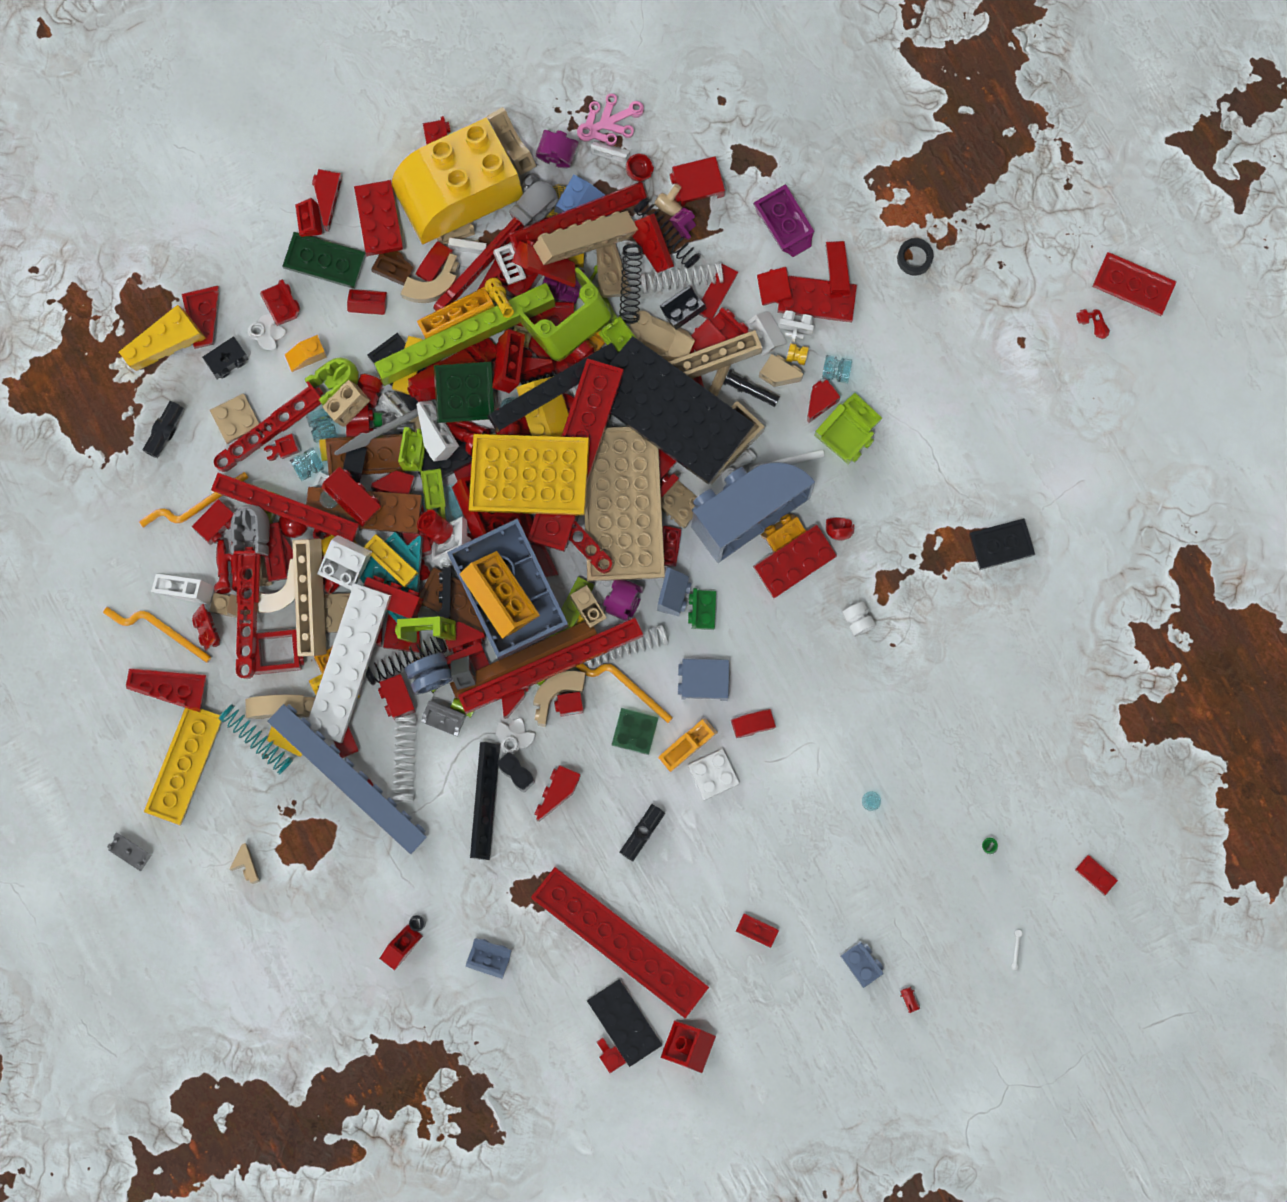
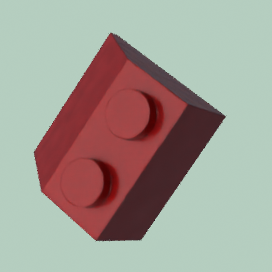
M674 1021L660 1058L703 1073L716 1036L701 1029Z

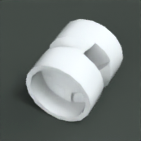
M864 601L842 612L846 622L851 623L849 628L854 637L876 626L872 616L867 615L869 610Z

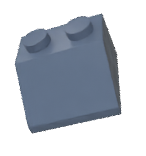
M667 567L657 611L675 616H680V612H685L687 601H684L685 593L689 594L692 584L688 582L689 576Z

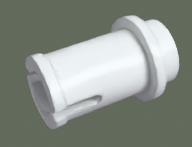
M750 449L748 451L745 450L744 454L733 462L732 465L736 469L740 467L745 468L751 462L754 463L757 457Z

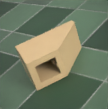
M771 354L759 372V378L773 387L801 382L803 373H801L802 370L797 366H790L785 363L786 360L781 356Z
M587 585L570 595L571 601L590 628L607 619Z

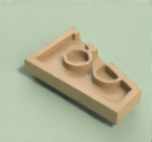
M616 244L596 249L599 293L602 298L621 297V277L623 276L621 271L623 268ZM630 287L625 288V290L631 291Z

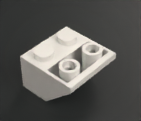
M337 535L331 540L317 574L352 590L353 584H357L365 570L372 551Z

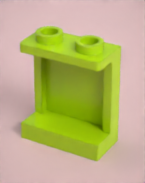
M839 404L815 431L814 436L849 465L852 461L855 463L862 455L860 452L864 447L868 449L874 442L872 438L875 433L873 431L867 432L845 412L846 408Z
M440 616L397 619L395 632L400 640L416 643L417 631L433 630L434 637L448 641L456 640V621Z

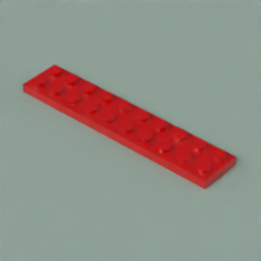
M591 359L586 360L561 436L589 438L587 483L624 373V369ZM536 514L527 540L565 552L577 515Z
M556 867L553 868L531 896L532 900L686 1019L709 989L705 983Z

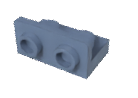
M859 942L840 957L862 988H865L884 974L882 972L884 968L878 959L874 961L870 955L872 951L866 943L862 944V942Z

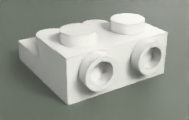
M463 517L450 522L453 526V532L445 543L438 545L433 542L432 562L441 569L443 567H450L452 564L447 553L448 551L472 541L467 536V520Z

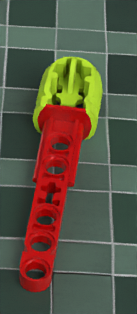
M334 358L317 369L315 375L310 374L305 378V382L308 385L307 388L232 443L228 450L224 449L214 458L215 467L221 472L229 471L237 465L236 462L243 461L321 404L324 405L348 380L357 385L359 372L355 364L346 358ZM324 382L327 388L331 391L326 392V394L321 397V395H323L324 393L321 391L319 387H316ZM298 402H304L305 406L302 410L295 409ZM288 413L289 419L285 422L280 421V416ZM267 426H270V427H271V429H272L271 432H269V431L267 430V428H266ZM252 436H258L256 444L249 443ZM237 447H242V454L239 456L234 455V450ZM226 458L228 460L227 465L219 467V461Z

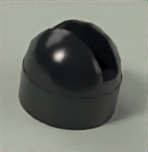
M415 915L409 920V926L413 931H421L425 928L426 922L422 916Z

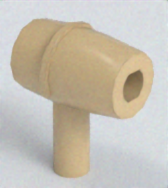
M675 184L668 195L664 193L659 194L654 205L673 217L682 209V206L674 200L681 187Z

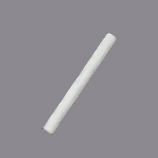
M818 450L767 463L779 462L792 465L822 458L825 455L823 450ZM763 464L750 466V467H749V470L751 471V470H753L754 468H756L757 466H760V465H763Z

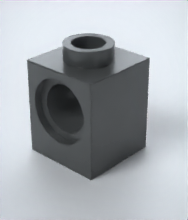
M469 656L451 661V677L458 690L476 685V669Z

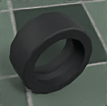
M911 238L905 241L900 246L897 255L900 269L912 276L926 273L931 267L934 258L933 249L928 242L920 238ZM919 247L924 250L926 261L922 266L912 267L906 263L904 254L908 248Z

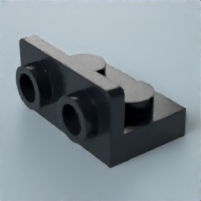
M690 285L660 305L665 318L676 330L707 309Z

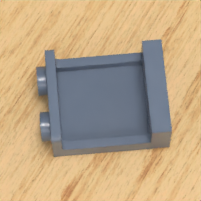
M683 659L682 664H678V676H682V683H678V695H682V700L693 698L728 701L729 660Z

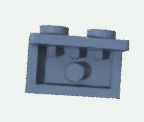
M475 938L465 967L503 979L512 951L503 945H495L485 939Z

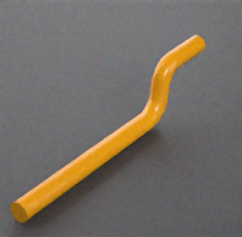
M243 472L235 479L245 481L248 479V476ZM214 492L180 516H175L170 510L165 508L157 509L140 520L139 523L144 528L160 516H165L173 523H183L223 495Z
M106 607L103 611L105 615L122 626H130L137 620L144 618L204 662L208 663L211 660V656L149 612L138 611L126 619L109 607Z
M583 663L575 666L581 672H585V675L588 677L599 676L605 671L611 672L663 720L669 723L673 719L671 715L614 665L606 663L594 670L589 669Z

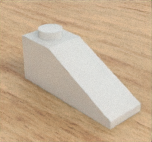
M418 402L416 405L424 446L433 461L447 460L459 445L446 423H437L436 407L433 402Z
M156 574L151 592L210 605L214 586L202 580Z

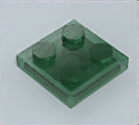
M621 708L611 746L649 756L659 718Z

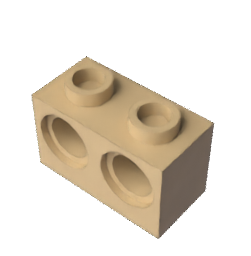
M348 380L322 407L334 422L345 427L370 400L359 386Z

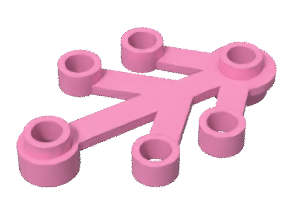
M608 94L601 120L593 124L596 114L600 112V104L596 101L591 102L586 123L581 124L577 129L579 139L586 142L596 139L607 143L609 146H614L617 143L616 135L613 133L605 135L597 132L601 129L622 134L625 138H631L634 132L632 126L626 125L623 127L614 123L629 116L634 118L642 116L644 112L643 104L639 101H634L629 105V108L610 116L613 106L617 103V97L615 94ZM609 98H614L615 101H614V102H609L608 99H609ZM595 105L598 109L592 110L591 107ZM634 106H639L640 109H639V110H634L633 107H634ZM588 129L590 132L584 134L583 130ZM629 129L631 133L626 134L624 131ZM613 137L615 140L609 142L608 138Z

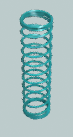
M231 704L219 716L218 719H220V721L226 722L228 719L231 718L227 725V728H230L237 723V725L233 729V733H236L243 728V730L239 734V738H242L246 734H248L244 741L245 743H248L252 739H254L250 746V749H253L258 744H260V746L256 750V754H259L264 749H266V751L262 755V759H265L270 754H272L267 762V765L273 763L276 759H278L273 767V770H276L282 764H284L277 771V773H279L280 775L292 763L293 759L291 757H288L276 767L278 762L285 754V751H283L270 762L272 757L279 749V746L273 749L266 756L265 754L272 746L274 741H271L260 751L259 749L266 741L268 736H265L262 740H260L257 744L253 746L257 738L262 733V730L247 741L249 736L256 728V725H254L250 730H248L243 735V731L249 725L251 720H248L239 729L236 730V728L243 720L245 715H242L238 720H236L233 724L230 725L234 717L239 712V709L224 720V718L235 707V705Z

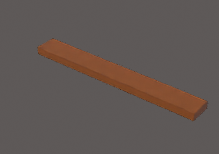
M584 621L477 670L476 685L458 690L453 681L450 683V686L457 699L461 693L592 637L597 632L594 626L590 628Z

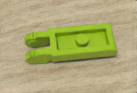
M441 469L420 471L425 509L433 510V508H438V514L441 515V518L446 519Z

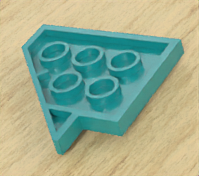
M394 532L385 542L418 572L417 576L407 587H404L370 556L366 568L359 579L365 583L367 577L373 579L375 575L385 579L384 583L387 585H391V582L402 586L401 590L405 592L411 589L419 593L423 538L419 535L407 545L399 534ZM387 610L396 622L397 619H409Z

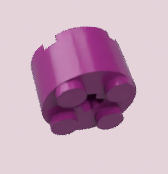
M544 130L536 151V157L547 164H550V162L556 163L555 167L570 168L579 142L568 138L567 133L557 130L556 133H553L549 130Z
M614 580L611 587L613 589L611 595L606 596L603 605L606 606L607 614L628 621V617L632 618L639 606L641 599L638 598L639 592L643 594V587L628 580Z

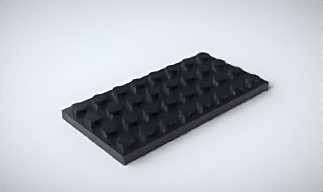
M633 336L609 364L624 369L610 414L708 485L755 426L749 419Z

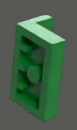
M693 588V593H689V605H692V612H688V624H692L691 629L714 630L716 591Z

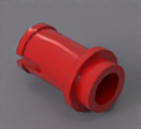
M907 987L900 991V997H903L908 1013L920 1009L913 993L915 990Z

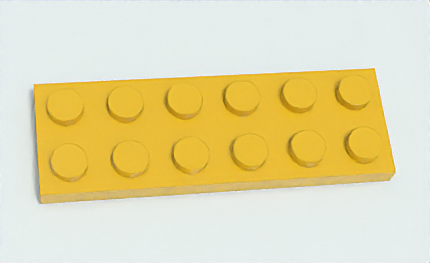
M188 708L184 709L144 813L179 826L182 825L222 721L218 719L220 715L201 709V712Z

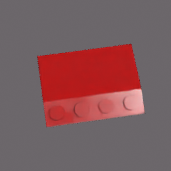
M471 476L459 479L452 487L463 516L467 520L473 540L518 519L528 539L533 524L529 513L469 511Z

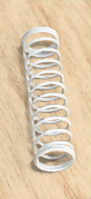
M715 263L714 276H716L717 269L720 283H723L721 263H718V266ZM700 265L698 281L696 270L692 267L691 284L688 270L685 267L684 283L681 272L677 269L676 286L672 270L669 272V285L666 274L662 271L661 288L658 274L655 272L654 288L650 273L647 274V285L645 274H641L644 294L649 292V279L653 292H656V277L661 291L664 290V278L668 290L671 289V275L676 289L679 287V276L683 288L686 287V273L691 287H693L694 274L698 286L701 285V271L704 282L708 285V268L713 284L716 283V277L713 279L711 268L707 265L706 282L703 268Z
M662 625L656 626V637L651 629L648 630L649 640L644 631H642L651 650L650 631L658 647H660L657 629L660 632L664 645H668ZM641 637L642 643L640 639L638 641L643 652H645L643 637ZM634 640V644L633 642H631L635 653L637 654L638 650L636 640ZM628 643L627 647L626 645H624L628 656H630V649ZM620 647V650L617 648L620 657L623 659L622 647ZM614 650L610 651V654L613 660L615 661V652ZM607 653L602 654L606 663H608ZM598 656L596 660L601 665L600 656ZM593 659L587 661L589 668L594 667Z
M398 717L395 719L397 724L403 726L395 728L397 732H400V734L395 735V738L401 741L396 742L394 745L403 749L394 751L396 755L401 757L394 759L395 762L400 764L393 768L397 771H402L393 774L395 778L401 779L393 782L394 785L399 786V788L393 789V792L400 794L393 797L394 802L414 801V798L406 797L413 796V794L395 791L414 788L413 786L396 784V782L413 781L414 779L395 776L403 773H414V771L395 768L398 766L414 765V763L396 760L415 757L413 755L396 753L402 750H415V748L396 745L405 742H415V740L397 737L400 735L416 734L415 732L397 730L402 727H415L416 725H410L416 722V719L411 717Z

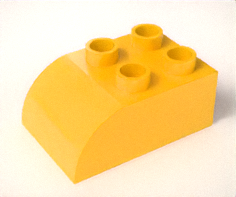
M487 117L415 150L400 163L392 178V188L422 245L516 202L523 195L518 173Z

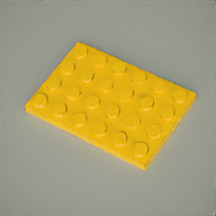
M474 434L469 511L585 515L589 438Z

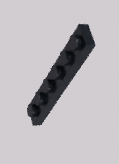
M480 742L471 838L470 858L479 860H490L498 769L497 761L499 758L500 745L489 742Z

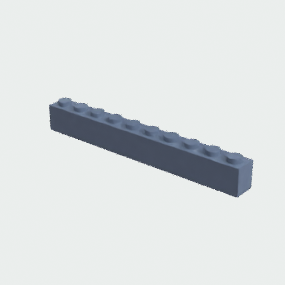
M283 704L267 722L409 854H412L427 838L424 835L426 831L419 824L414 826L410 822L412 818L404 810L400 813L395 808L397 804L390 797L386 800L381 795L383 791L376 784L371 786L367 782L369 778L362 771L357 773L353 769L354 764L347 757L343 760L338 755L340 751L333 744L328 746L324 742L326 738L319 731L314 733L310 729L312 725L304 717L300 720L295 715L297 711L290 704L287 706Z

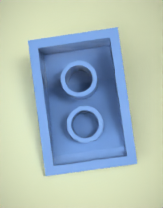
M573 175L558 200L554 212L562 213L605 196V194L589 182Z

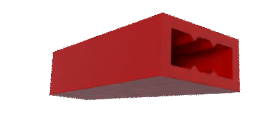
M463 349L435 365L475 363L476 361ZM434 366L408 378V393L418 402L436 399Z

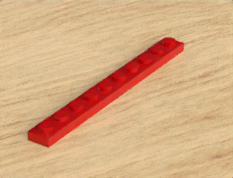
M633 618L458 695L465 713L468 714L644 637L636 618Z

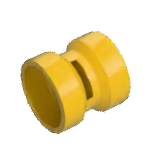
M790 343L786 361L791 363L798 361L799 365H805L809 347L802 346L799 348L796 344Z

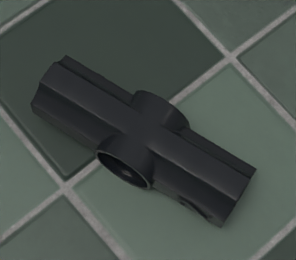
M169 401L162 416L153 424L151 435L142 449L143 452L158 459L166 442L172 439L176 431V425L185 410L184 407Z
M651 804L619 853L634 862L666 813ZM645 828L648 831V835L641 838L637 835V830Z

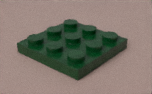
M491 362L433 365L437 423L489 420L487 415L494 412Z

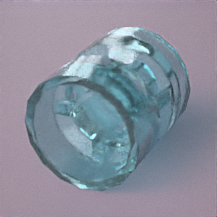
M826 355L822 379L832 381L836 378L837 382L848 384L852 359L841 358L838 360L836 356Z
M324 409L313 411L306 416L309 427L313 428L311 434L314 442L318 443L320 439L334 438L338 435L335 425L331 423L333 419Z
M313 447L306 450L303 456L297 455L290 459L301 481L311 477L312 472L316 474L325 469Z

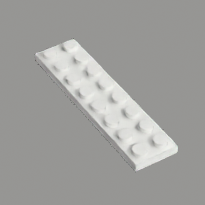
M356 583L353 584L308 722L312 725L310 729L314 733L319 731L325 738L339 743L343 742L391 595Z

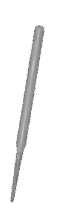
M434 399L432 402L436 407V399ZM417 408L369 433H360L335 451L334 454L339 455L367 446L370 440L419 416Z

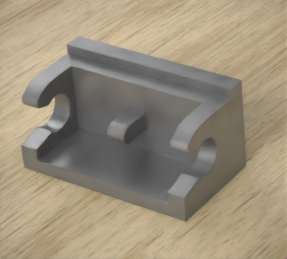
M428 701L422 716V723L458 737L466 717L462 713Z
M116 832L113 836V842L107 846L108 850L137 870L142 871L152 855Z

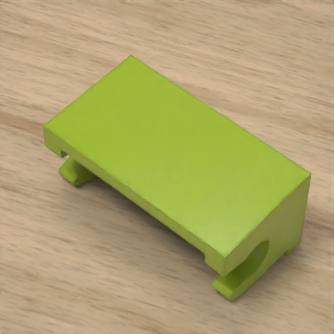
M621 317L609 323L598 333L606 345L612 343L618 353L632 336L635 337Z
M404 427L398 462L403 471H422L425 454L422 431L417 429V432H412L409 427Z

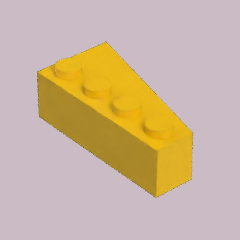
M177 305L121 349L119 353L129 367L138 371L157 362L158 359L170 356L174 352L187 348L191 344L206 338L186 311Z

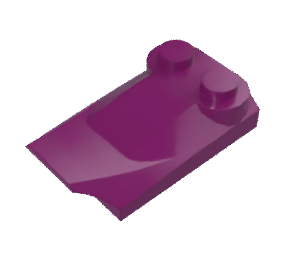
M786 184L753 203L758 216L762 218L783 252L795 257L812 246V237L815 231Z

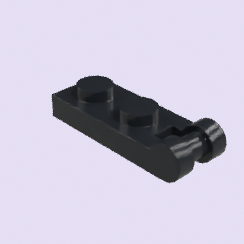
M443 567V572H439V584H443V589L439 591V603H442V609L438 612V616L451 619V567Z

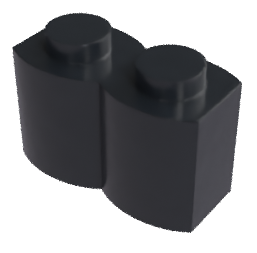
M507 752L497 761L501 772L511 778L514 786L521 792L525 793L534 784L532 774L526 768L521 767L520 762L513 754Z

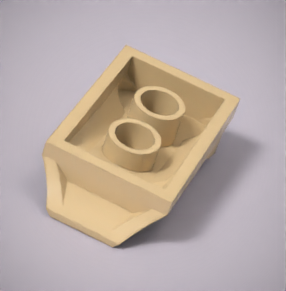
M646 311L637 312L640 315L639 321L629 325V329L637 340L668 362L689 355L695 340L688 331L681 328L676 330L670 323L653 317Z

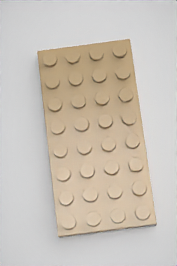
M630 427L605 428L587 483L584 515L585 532L613 562V569L609 573L603 574L586 558L587 582L665 578L658 448ZM588 546L586 554L593 556L597 551L596 547ZM603 559L599 562L600 569L605 570L609 567L608 560Z

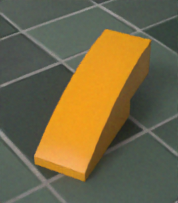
M704 718L681 736L658 758L672 772L718 732Z

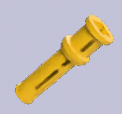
M490 278L485 283L486 291L489 293L490 298L497 303L502 315L506 318L511 317L514 310L506 298L505 288L499 279Z

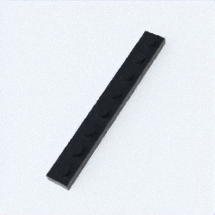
M612 343L608 344L490 413L487 417L496 432H499L577 386L587 359L609 365L618 354Z

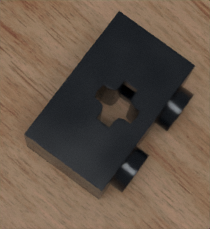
M234 336L202 357L217 380L227 377L231 370L244 366L248 360L246 353ZM225 357L229 359L228 362L224 360Z

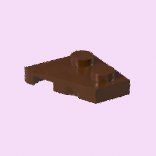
M399 251L379 254L371 271L404 286L407 277H411L414 269L409 262L405 261L404 256Z

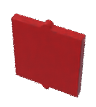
M787 267L775 270L770 269L768 272L757 275L763 306L775 302L778 304L782 300L792 298Z
M706 319L698 328H695V332L691 335L695 340L692 347L696 352L728 340L709 319Z

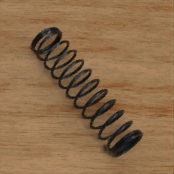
M646 197L634 207L633 211L638 216L642 215L643 218L654 207V204L649 206L645 212L638 214L650 202L649 197ZM657 209L653 214L656 215L659 212V209ZM664 215L660 216L657 219V222H659L664 217ZM669 220L660 227V230L669 223ZM674 225L662 234L663 238L674 228ZM677 231L665 243L667 242V248H672L671 253H677V259L682 258L681 264H685L684 267L688 269L700 259L701 254L696 253L687 262L683 263L684 258L694 250V247L678 258L681 250L689 242L685 243L678 251L673 252L675 246L684 239L683 236L674 245L668 247L671 239L678 235L679 231Z
M637 244L625 245L622 252L623 270L621 274L623 276L621 277L622 289L620 291L621 309L619 317L632 320L623 319L626 324H634L639 321L640 317L637 314L640 311V308L637 307L640 301L636 299L641 297L638 294L641 291L638 287L641 285V282L638 279L641 278L639 273L642 269L639 266L642 265L640 259L643 258L641 255L643 248ZM628 248H639L641 251L629 253L625 250ZM627 255H628V256H639V255H640L641 258L632 259V258L627 257ZM638 261L640 265H629L626 262ZM636 267L639 268L640 271L631 272L626 270V268ZM628 274H637V275H639L640 277H639V278H629V277H626L625 275H628ZM634 280V281H638L639 284H638V285H629V284H627V283H625V282H626V281ZM636 287L639 291H627L625 288ZM626 294H637V295H639V297H638V298H628V297H626V296H624V295H626ZM629 300H633V301H637L638 304H636V305H630V304H626V303H624V302H625V301H629ZM635 307L638 308V311H627L624 308ZM623 315H633L636 318H627Z
M430 636L435 654L436 649L439 653L447 652L443 639L436 637L438 645L442 650L441 652ZM423 640V643L427 651V655L429 656V653L433 655V653L428 648L425 640ZM416 643V646L420 654V658H422V656L425 657L418 643ZM409 646V649L413 657V661L415 662V659H418L412 651L411 646ZM402 649V652H403L404 657H405V660H406V664H407V666H408V665H409L408 662H409L410 664H411V662H410V660L408 659V657L406 656L404 650ZM396 652L395 655L399 663L400 671H398V669L393 664L390 656H388L393 670L392 675L386 667L383 659H381V662L384 666L386 673L385 678L380 672L376 662H374V665L378 672L379 681L375 678V676L371 672L370 667L368 666L366 671V677L371 685L374 686L376 682L379 683L381 681V676L384 679H387L388 673L391 676H394L395 670L398 673H401L402 667L405 669V666L402 664Z

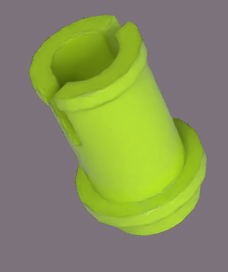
M454 698L450 708L471 718L474 711L466 714L460 700Z

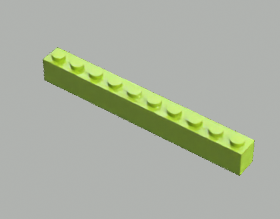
M544 283L508 300L514 310L513 315L509 318L502 315L497 305L375 362L376 371L383 385L391 384L520 323L519 313L521 312L528 318H531L555 307L554 297L548 285Z

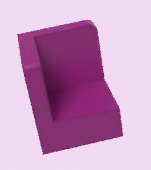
M682 208L669 220L675 229L679 231L681 237L684 236L685 239L691 238L688 232L696 226L692 220L695 216L692 211Z

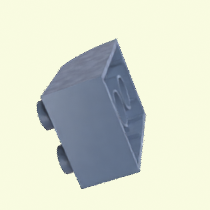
M766 463L757 466L748 473L743 467H740L725 478L726 485L723 487V491L716 495L712 489H709L693 501L695 507L692 509L691 528L716 562L720 563L764 532L766 527L774 525L782 516L791 513L811 498L815 481L802 469L786 463Z
M518 519L447 552L498 660L506 658L568 628L563 612ZM496 551L540 614L539 617L503 639L459 575L470 563Z

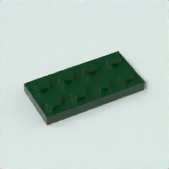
M293 232L282 267L283 269L355 289L366 253L311 236L301 237L299 233Z

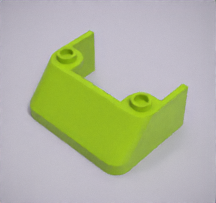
M578 267L575 269L576 280L582 286L579 295L584 305L558 326H555L546 319L534 325L523 312L519 313L522 326L555 361L564 360L583 342L589 340L611 321V311L598 289Z

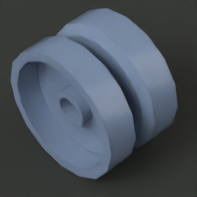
M444 653L429 655L405 667L404 670L408 679H415L411 684L415 695L430 692L453 680L451 670L443 668L447 664Z

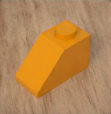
M318 335L299 342L284 354L292 372L327 358Z

